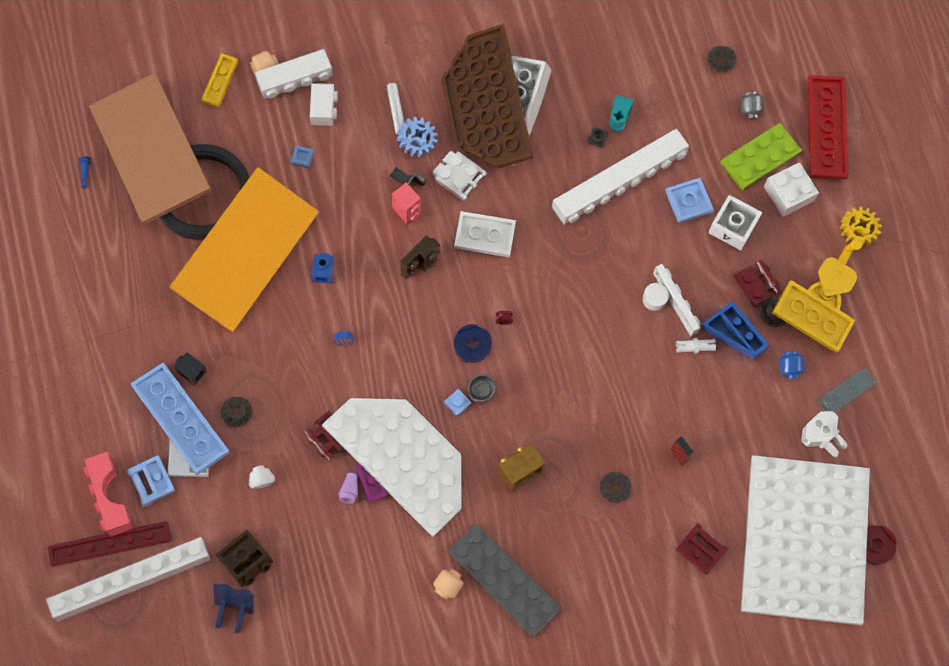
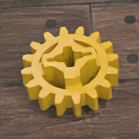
M862 206L859 207L858 211L855 208H852L850 212L847 211L844 215L845 217L841 220L840 229L844 230L841 235H847V242L860 239L862 246L864 243L869 246L871 241L875 242L881 234L879 230L882 228V225L878 224L880 218L874 217L876 212L869 213L870 208L863 211Z

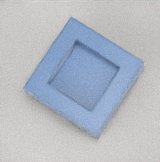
M457 389L444 401V404L458 417L471 405V401Z

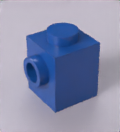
M328 253L314 254L313 282L332 284L334 257Z

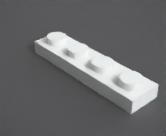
M663 264L656 266L653 273L660 284L667 288L669 292L668 299L691 337L696 335L700 329L699 319L691 313L690 304L682 298L681 290L672 281L670 271L667 268L665 269Z

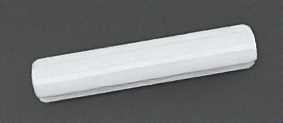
M389 83L387 90L397 134L398 130L401 129V124L404 123L397 84Z

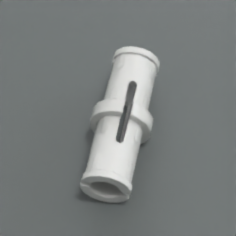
M693 338L690 341H676V347H678L676 352L699 353V351H715L716 344L714 343L716 341L715 339L698 340V338Z

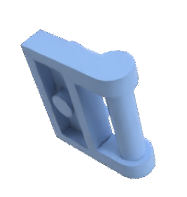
M159 455L126 471L128 477L132 478L138 491L142 507L148 506L154 501L175 492ZM144 471L153 491L151 495L147 494L140 479L139 473Z

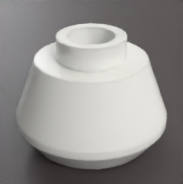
M263 465L257 466L250 473L249 486L252 489L268 487L274 483L275 476L269 468H264Z

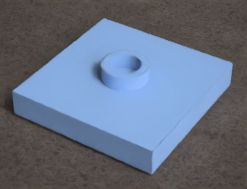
M701 178L684 182L665 190L678 223L704 216L714 211Z

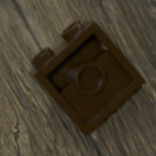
M426 235L400 261L401 275L407 280L419 271V267L424 271L432 268L438 261L437 256L440 253L438 249L440 247L439 242L434 238L430 239Z
M248 530L244 531L215 554L241 587L251 585L255 581V577L261 572L266 573L269 571L273 563L269 554Z

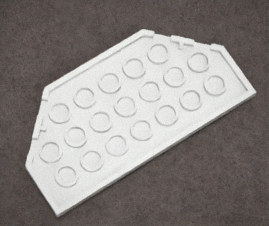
M350 398L322 424L337 442L432 537L461 510V454L406 399Z

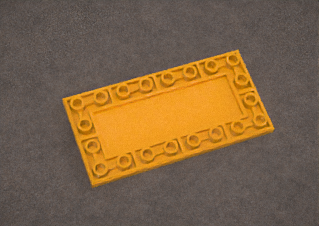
M257 167L169 288L233 332L319 211Z

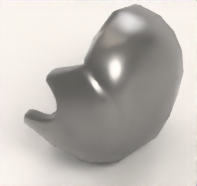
M480 374L474 376L469 382L468 394L477 403L484 404L490 402L497 393L496 382L489 375Z

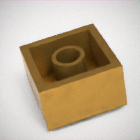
M533 443L529 446L525 444L517 450L515 455L512 457L508 455L500 461L498 475L509 492L512 493L542 474L546 462Z

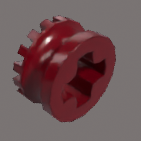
M511 311L496 312V317H498L496 324L503 325L504 323V325H509L513 323L511 318L513 313Z

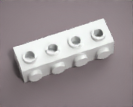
M324 49L255 72L256 81L263 99L274 98L278 94L292 92L295 88L306 87L313 82L324 81L333 76L332 67Z

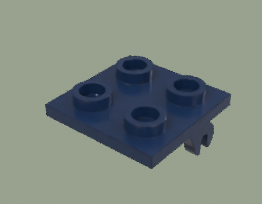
M214 584V605L220 606L215 628L220 629L226 606L240 609L235 627V633L239 634L245 613L254 614V593L246 589H234L227 584Z

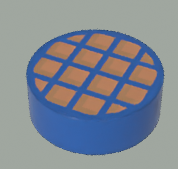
M341 331L334 335V343L336 345L347 346L354 342L351 332Z

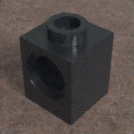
M187 352L176 360L174 366L176 372L194 386L207 372L205 365Z

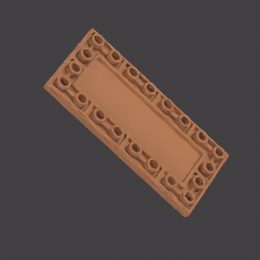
M155 73L89 105L143 225L212 191Z

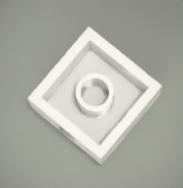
M800 162L769 177L764 185L765 190L782 217L814 202L819 194Z
M729 195L708 233L742 250L762 212Z

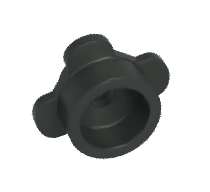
M593 128L591 136L587 139L588 143L596 144L599 148L604 147V141L608 138L609 134L601 128Z

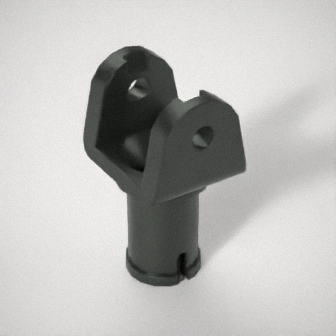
M395 167L390 174V177L402 185L405 183L409 185L411 181L421 186L426 184V180L418 173L409 176L398 167Z

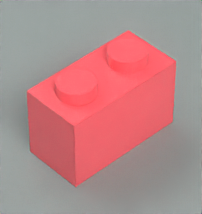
M405 183L392 193V208L408 224L410 221L413 222L419 218L421 198Z

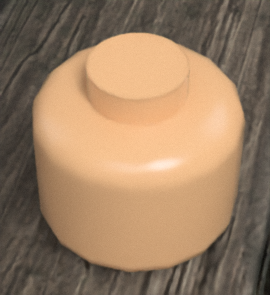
M268 51L254 55L252 62H250L254 74L257 71L278 65L276 56L274 54L271 55Z
M453 568L450 571L442 570L434 581V587L436 588L434 591L446 600L448 598H455L463 587V581L460 579L462 575Z

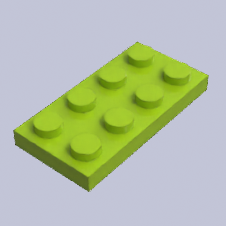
M778 123L723 158L720 163L743 191L801 154L802 150L781 123Z

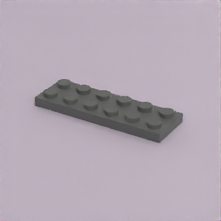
M477 524L448 551V554L533 638L562 609Z

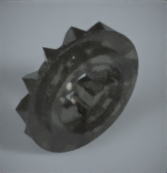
M716 46L708 55V63L711 65V69L714 68L717 72L726 73L732 70L737 62L735 52L727 46ZM719 57L721 59L726 57L725 63L723 61L718 63Z
M774 297L766 299L761 305L760 316L767 325L780 327L786 322L773 314L770 315L773 310L772 308H775L779 300Z
M241 396L231 397L221 407L222 419L229 426H243L252 417V406L247 399ZM231 407H233V408L235 407L236 409H237L238 407H241V408H240L241 415H240V414H239V415H238V414L232 415V414H233V410H232Z
M610 472L602 478L600 491L603 498L609 502L620 503L630 495L631 483L624 474ZM611 483L614 485L622 483L619 487L620 492H610L612 488Z

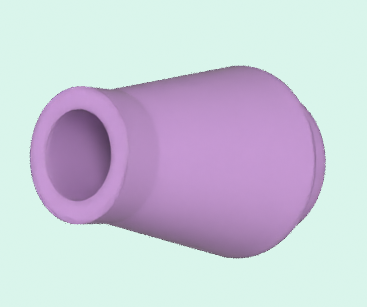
M347 473L346 479L338 493L341 502L353 504L358 498L357 474Z

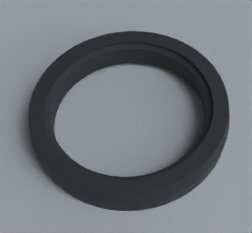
M210 144L190 145L197 160H215L229 167L239 180L240 190L250 178L243 163L230 151ZM171 212L159 217L171 231L192 240H204L217 223L191 225L177 219Z

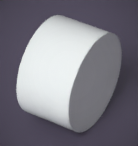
M660 283L648 285L643 294L645 307L652 311L663 309L669 298L667 288Z

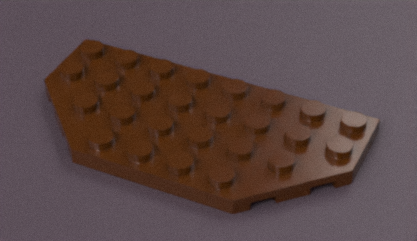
M501 24L468 35L465 45L461 51L457 52L451 62V67L441 78L454 143L461 149L498 169L534 158L505 26Z

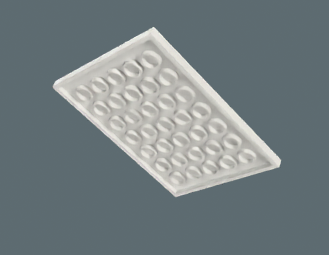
M752 455L741 612L863 625L870 468Z

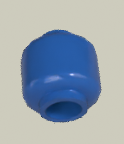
M799 351L784 352L783 356L779 358L780 373L787 375L788 379L799 378V374L805 372L804 356L799 354Z

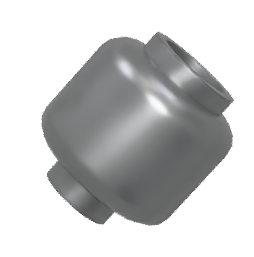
M758 92L744 93V96L740 98L741 114L748 116L749 120L758 119L759 115L764 112L763 96L759 95Z

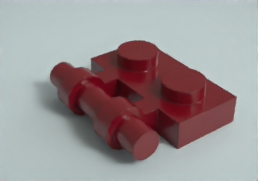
M762 260L756 263L759 269L756 272L752 266H749L734 275V278L753 307L771 298L768 291L773 290L775 295L782 292L778 286L779 282L773 278L769 272L770 268ZM764 276L768 284L764 286L759 277Z
M330 411L314 422V426L317 428L315 432H312L310 428L303 432L307 436V441L310 444H314L319 450L318 453L321 457H325L328 462L334 458L330 452L333 448L338 453L344 450V447L322 426L332 416ZM323 435L328 440L326 445L319 440L320 436Z

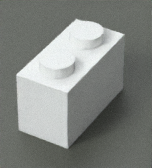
M312 84L310 103L311 125L333 126V119H337V108H334V102H338V91H334V84Z

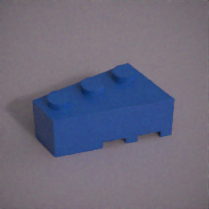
M733 301L702 324L704 331L752 361L769 348L767 341Z

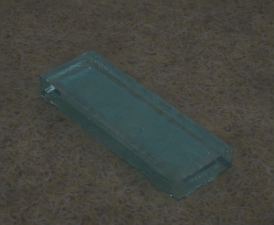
M864 368L821 397L819 402L826 411H833L835 413L873 387L877 382Z

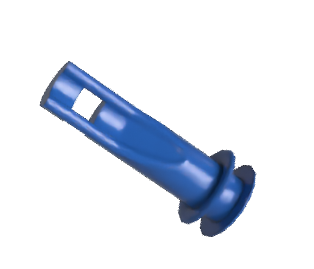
M82 156L79 158L81 160L79 161V164H81V180L84 181L81 183V187L86 188V177L89 164H91V161H89L91 158Z

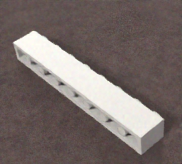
M676 128L554 199L552 208L564 225L568 222L573 223L580 215L592 212L595 206L606 204L614 195H621L625 192L626 188L638 185L645 177H652L660 168L665 169L671 165L672 161L684 158L687 155L689 145Z
M200 537L46 600L53 619L58 622L211 559L206 545Z

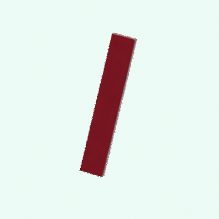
M168 521L136 527L111 537L107 533L48 546L50 566L54 567L171 542Z

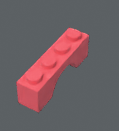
M108 451L84 459L86 467H83L87 479H91L92 484L89 485L92 496H96L97 499L94 505L97 513L102 515L103 520H100V525L103 532L107 531L111 537L134 529L125 505L115 504L107 499V487L111 480L117 476Z

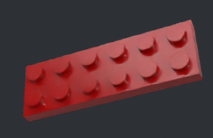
M809 75L807 83L810 178L847 180L848 150L845 77Z

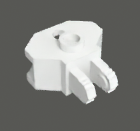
M833 411L819 412L802 429L801 441L806 447L819 446L821 449L824 447L834 457H837L839 452L832 445L831 440L842 449L847 447L845 440L838 434L840 432L837 429L838 416Z

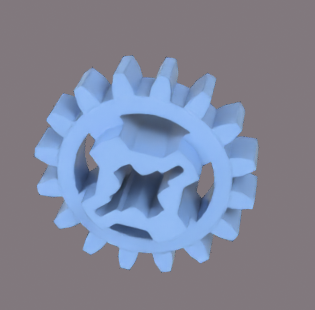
M414 117L412 121L408 118L405 123L401 124V129L397 132L399 134L397 141H402L399 147L406 148L404 153L410 151L412 157L415 153H417L418 157H421L422 153L426 156L429 151L434 149L433 145L437 143L435 138L438 134L433 133L435 127L429 126L430 121L424 123V118L417 121V118Z

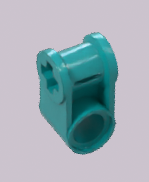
M616 95L609 121L611 130L620 132L625 128L634 99Z

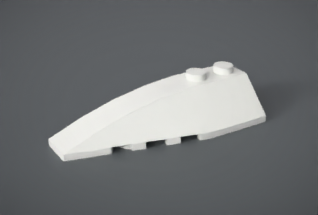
M512 56L527 130L530 136L544 97L551 69L544 61Z

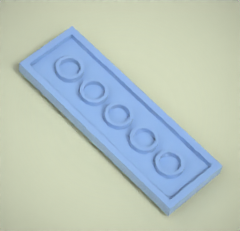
M161 363L131 383V387L196 475L230 453L164 363Z

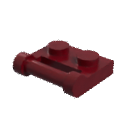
M697 523L676 548V551L707 576L729 548L726 545L722 546ZM698 535L712 548H714L717 551V554L714 555L705 546L698 542L694 538V536Z

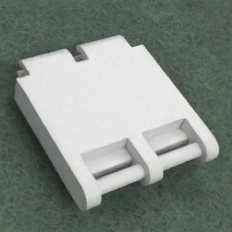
M452 151L443 159L445 165L440 163L432 172L436 177L435 181L462 201L466 200V196L472 188H476L477 182L482 176L485 177L487 175L485 170L460 152L455 154ZM479 173L478 177L474 181H472L474 177Z

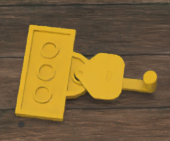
M854 239L846 245L838 260L833 257L825 259L818 271L821 282L809 286L807 290L794 281H789L772 314L833 352H839L855 322L853 318L840 311V294L851 291L857 280L856 272L847 266L846 263L854 250L862 248V241Z

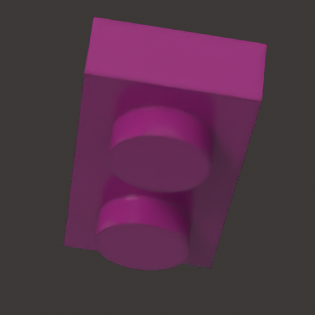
M361 464L355 466L368 503L388 496L386 489Z

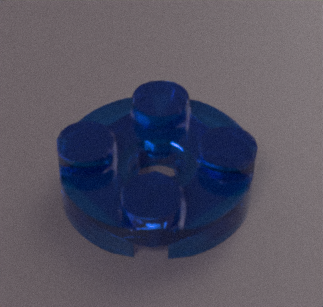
M475 324L465 325L455 335L454 351L465 363L480 362L490 354L492 338L485 328L478 327ZM471 339H473L474 342H478L475 348L468 346Z

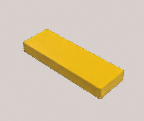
M221 53L202 96V103L217 108L220 107L238 65V58Z

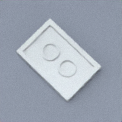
M461 211L454 248L510 258L516 220Z

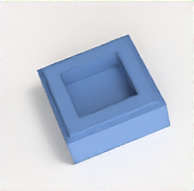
M296 145L291 164L309 168L314 149Z

